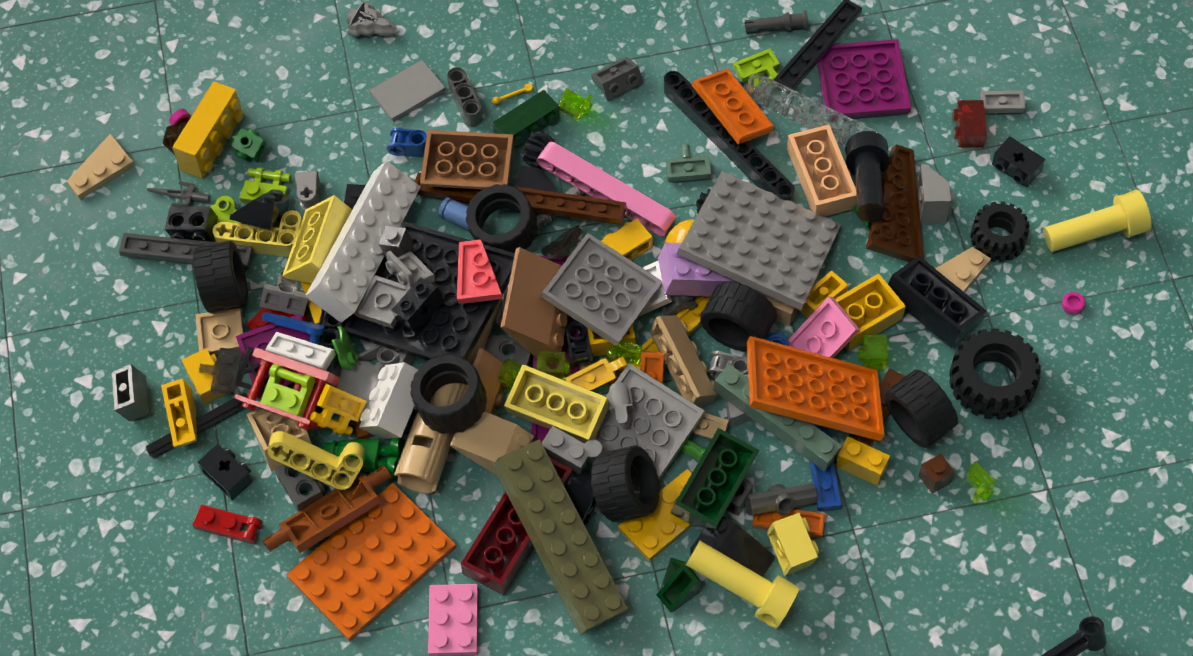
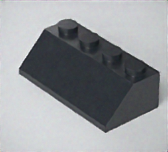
M920 256L892 274L888 283L890 288L906 306L905 310L951 348L962 341L987 312V310Z

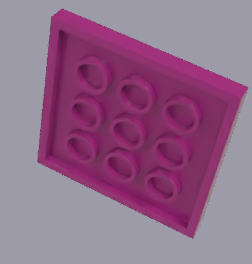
M898 39L834 44L817 63L826 120L911 112Z

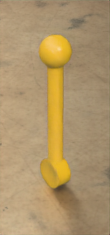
M526 84L520 90L501 97H493L492 103L498 105L500 101L523 92L531 93L533 86Z

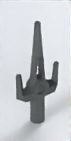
M180 181V185L188 187L184 190L147 188L149 192L182 199L183 203H172L171 205L174 207L191 206L192 201L210 202V194L195 192L196 188L193 183Z

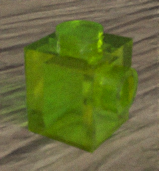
M863 335L861 348L858 349V359L863 361L864 367L876 369L877 371L886 369L888 363L886 335Z

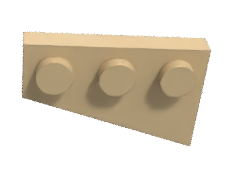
M971 247L935 269L963 292H966L989 265L991 258L976 248Z

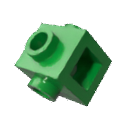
M241 128L231 139V147L236 151L234 153L236 156L243 160L249 158L255 162L259 160L267 143L259 137L260 134L251 128L248 130Z

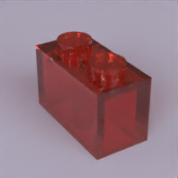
M958 100L956 109H952V121L956 122L953 136L958 141V148H984L987 137L984 101Z

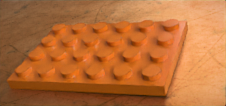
M753 336L749 337L747 341L749 402L751 408L878 441L882 440L884 437L878 371L876 369Z
M394 483L378 495L381 502L379 505L338 529L286 574L287 578L349 642L456 548V544Z

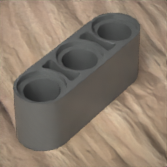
M454 67L447 73L449 91L464 123L470 127L478 126L482 122L481 104L464 69Z

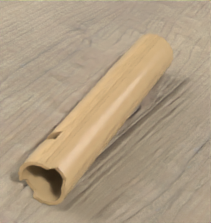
M502 299L499 300L468 358L472 365H474L479 348L485 350ZM450 383L442 386L434 393L430 404L434 406H448L456 403L462 398L466 384ZM418 411L416 412L394 475L398 476V484L417 493L429 494L436 491L451 448L450 444L453 435L449 433L442 434L430 429L428 425H425Z

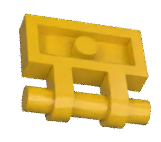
M325 384L317 402V405L324 409L320 414L312 412L310 420L316 422L317 426L322 428L328 427L333 429L334 433L349 436L353 431V428L348 426L350 419L356 422L359 421L367 401L329 384ZM333 413L340 415L339 420L331 419Z

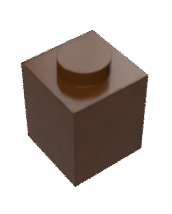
M939 454L921 465L919 477L931 494L952 482L955 471L943 455Z

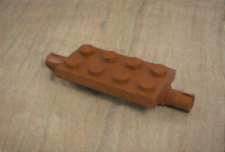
M383 465L367 476L363 475L360 477L358 475L348 489H335L279 523L280 530L262 539L269 552H272V550L287 541L289 543L292 542L300 553L311 548L317 542L332 535L341 527L351 523L354 519L379 505L381 502L374 492V487L391 478L389 471Z

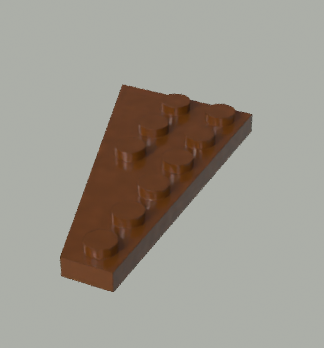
M896 144L891 148L889 164L882 182L884 214L880 220L872 222L866 249L911 262L918 256L924 259L914 150Z

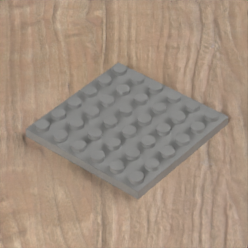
M721 171L681 243L677 255L743 285H747L796 309L802 310L841 224L824 216L816 215L812 210L803 208L791 201L782 200L771 192Z

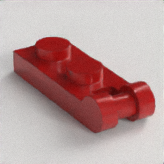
M201 504L193 522V527L204 532L254 544L257 538L255 535L256 531L261 528L263 522L256 517H247ZM243 526L248 527L247 531L242 532Z

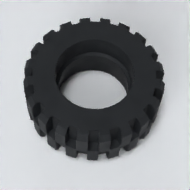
M992 328L990 332H987V329L979 330L977 335L972 333L967 336L966 340H962L955 351L949 372L950 388L954 389V397L957 400L961 399V406L965 409L969 407L972 409L971 413L978 415V413L983 414L984 418L991 419V416H996V419H1004L1006 414L1012 417L1017 415L1018 410L1023 411L1027 407L1037 389L1041 365L1038 363L1039 357L1037 353H1032L1033 347L1030 343L1025 344L1023 342L1024 338L1021 336L1011 335L1012 332L1008 330L1000 332L999 329ZM987 361L1001 363L1013 373L1015 381L1006 386L987 384L977 376L974 367Z

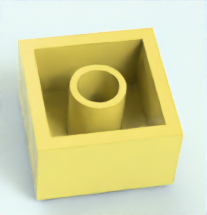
M800 513L773 522L767 531L768 538L784 576L811 567L818 558V546L814 540L811 541L808 535L810 531L809 525L805 518H801Z

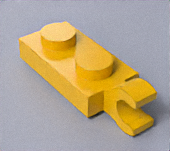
M620 357L611 363H608L607 359L604 358L566 377L565 380L593 391L615 380L614 372L626 368L627 363L624 357Z

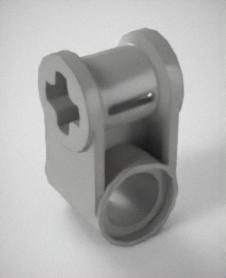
M318 171L295 173L297 196L300 200L301 209L305 212L306 209L320 203Z
M713 351L711 353L712 361L706 373L709 378L715 380L728 364L736 369H744L745 371L741 373L748 374V359L746 357L728 354L723 351Z

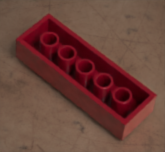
M550 458L565 487L569 479L573 477V469ZM506 491L461 562L463 575L503 596L534 547Z

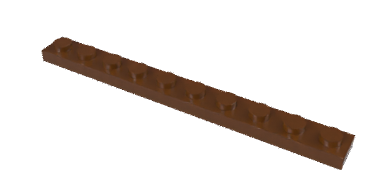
M418 172L414 182L420 186L421 173ZM421 186L417 195L441 199L449 197L455 201L470 203L471 199L483 189ZM516 187L526 195L533 211L537 213L622 225L627 209L626 202Z

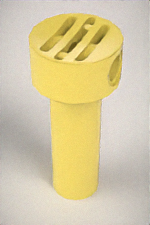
M1136 189L1129 193L1115 196L1113 206L1046 226L1043 228V233L1048 249L1054 252L1122 231L1124 236L1129 238L1140 233L1149 232L1152 225L1147 203L1141 192Z
M699 541L686 563V566L758 607L754 617L774 629L780 625L799 591L798 586L779 575L773 582H770L702 541Z

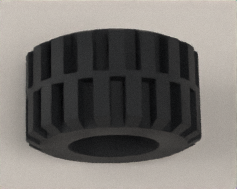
M1003 201L1000 204L991 202L990 206L986 204L982 210L979 209L975 216L970 236L972 238V246H975L977 250L991 258V261L999 259V262H1004L1006 258L1008 261L1013 260V257L1019 256L1025 247L1030 227L1029 221H1027L1028 217L1026 214H1021L1022 209L1014 208L1015 205L1012 203L1006 205ZM995 227L1003 228L1010 235L999 236L990 229Z

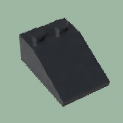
M722 516L716 529L705 527L690 548L691 556L699 541H702L762 577L775 559V556L738 524L725 516Z

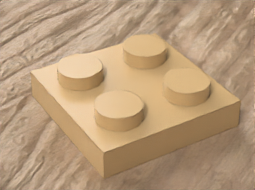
M240 307L214 313L195 314L199 351L207 348L210 355L241 351L236 339L237 335L244 333Z

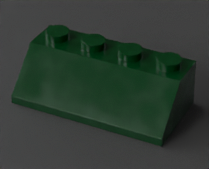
M718 428L674 503L671 514L691 525L716 529L760 450Z

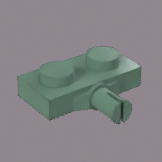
M686 144V150L685 145L681 146V157L666 159L668 182L711 179L709 156L697 157L691 155L690 145Z

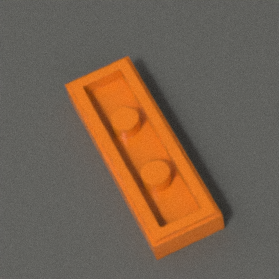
M793 509L786 515H780L777 511L756 514L753 516L752 528L768 530L773 522L800 513L801 518H805L809 525V537L822 538L825 514Z

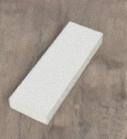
M279 332L275 333L265 349L268 352L324 371L327 370L336 355L333 349Z

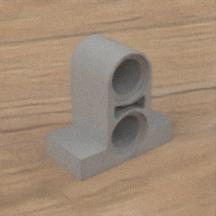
M283 270L279 274L276 286L264 285L259 307L294 315L301 314L303 317L308 298L305 297L307 293L297 291L299 281L285 279L282 276Z

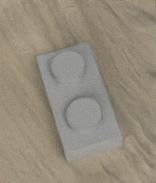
M1023 90L980 92L981 114L1024 113L1025 111Z

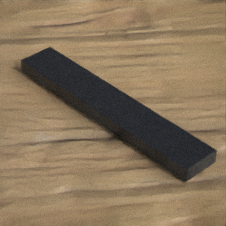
M843 0L774 78L773 85L791 94L862 13V7L849 0Z

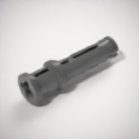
M804 10L802 13L789 14L787 12L779 17L744 20L745 32L751 33L775 29L791 31L792 28L801 27L808 29L807 11Z

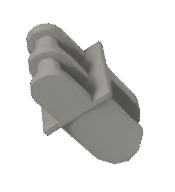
M615 382L609 388V410L613 415L616 414V420L623 429H628L631 426L630 412L635 411L632 394L626 384Z

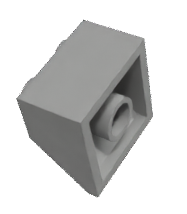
M921 164L917 180L921 224H946L947 216L951 215V204H954V191H950V185L946 179L926 164Z

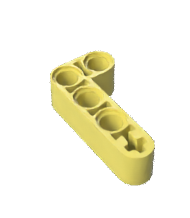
M287 211L281 218L279 228L275 227L272 230L248 224L219 222L213 227V235L216 243L233 241L236 245L252 246L253 253L289 257L302 218L297 211Z
M283 431L273 433L268 446V455L273 460L340 490H346L352 485L363 466L365 453L361 444L351 442L344 447L338 457ZM297 454H303L305 457H298ZM350 455H354V456H357L358 458L353 459V458H350L349 456H350ZM318 464H324L326 466L320 467L318 466ZM342 473H343V474H346L347 476H346V477H342V476H340V475H338V474H342Z

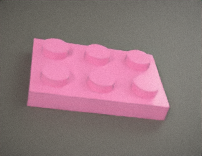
M828 297L787 341L790 347L834 358L860 329L833 297Z
M430 585L429 656L477 655L478 585Z

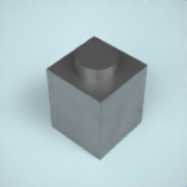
M385 226L379 242V246L386 259V252L391 251L396 257H400L410 252L414 244L406 228Z

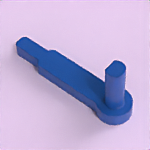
M264 312L262 316L264 321L307 332L310 334V342L317 345L319 335L324 334V326L320 324H313Z

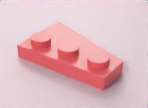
M481 239L459 242L458 303L465 304L504 299Z

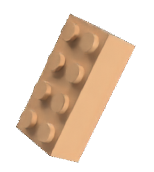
M830 125L788 135L787 151L810 209L816 215L824 217L852 210L857 204L856 188Z

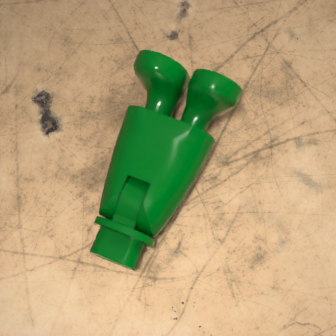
M402 437L392 438L388 445H382L381 439H350L338 442L333 440L332 443L323 442L322 444L323 450L339 457L347 444L351 442L359 443L363 446L365 452L361 472L372 473L384 465L389 471L391 478L397 477L394 473L403 450ZM350 455V456H349L350 458H353V459L358 458L357 456H354V455ZM381 456L389 457L386 460L379 459Z

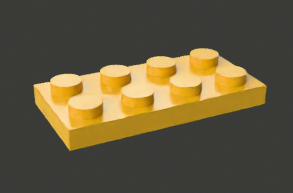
M688 469L660 491L658 506L653 514L625 520L618 525V530L649 562L693 526L671 514L674 503L692 474Z

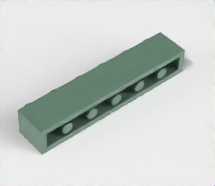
M728 364L715 379L713 391L824 472L838 456L842 445L812 423L751 408L748 377L732 365Z

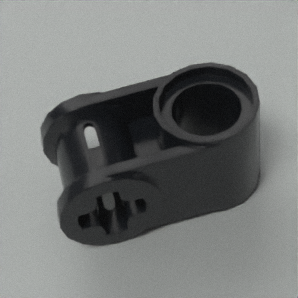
M578 321L571 322L566 328L570 366L574 367L575 364L587 362L593 364L592 349L589 344L586 327ZM574 333L581 334L580 337H572L571 335Z

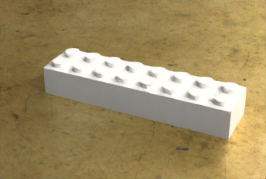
M385 161L373 171L305 297L339 322H343L354 314L385 256L379 246L385 226L400 227L421 186L388 161Z

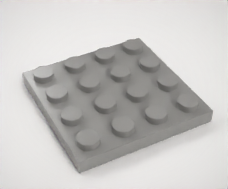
M587 233L544 289L540 297L610 343L618 346L660 287L662 281Z
M628 363L616 382L626 384L631 391L633 407L635 408V411L630 412L631 426L628 429H623L616 420V414L613 415L608 408L595 440L601 443L602 453L633 445L642 447L653 460L660 481L704 416L705 411Z

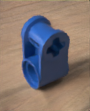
M391 129V141L387 145V151L395 156L424 157L427 135L423 130Z

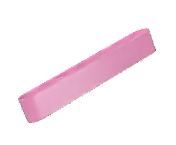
M549 142L537 158V162L542 168L593 198L626 202L627 209L624 216L632 221L638 219L646 229L659 236H665L676 220V215L668 208L554 142Z

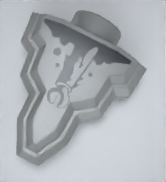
M362 2L358 9L351 8L347 16V24H349L347 34L351 36H371L373 34L389 36L394 35L397 30L390 20L382 18L381 12L375 10L374 5L368 2Z

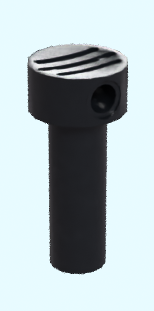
M862 131L852 135L845 146L847 169L855 175L857 215L862 221L870 223L880 220L884 214L882 173L889 164L887 140L883 135L874 131Z

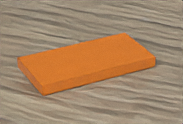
M729 69L693 81L692 87L738 145L773 132L775 126Z

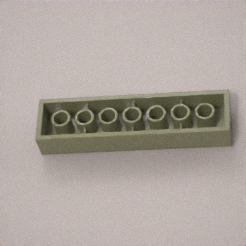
M540 439L499 457L493 464V468L579 635L622 615L628 608Z

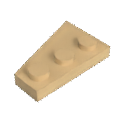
M109 134L67 180V183L80 200L134 167V163L113 136Z

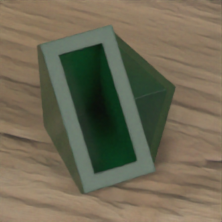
M670 557L661 589L656 595L670 612H674L700 593L701 580L690 567L686 566V562Z

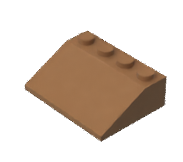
M428 130L420 186L484 189L495 184H509L514 158L513 135Z
M519 247L515 251L500 327L537 359L561 356L568 315L540 296L562 266Z

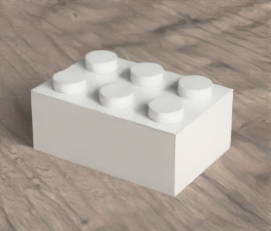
M405 362L385 365L378 374L379 381L377 386L370 393L369 405L361 414L359 428L381 439L401 438L414 408L413 399L410 394V385L418 369Z

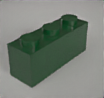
M542 90L493 122L494 134L513 135L514 147H519L527 138H530L532 133L540 132L548 125L557 122L560 118L559 105L545 90Z

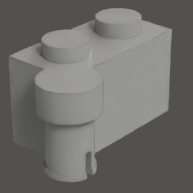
M554 426L551 427L542 442L550 458L572 468L578 474L584 472L589 460H591L590 463H593L596 456L602 453V445L599 441L593 439L584 444Z

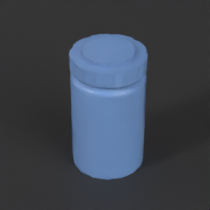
M446 197L439 207L438 216L469 230L466 223L468 206Z

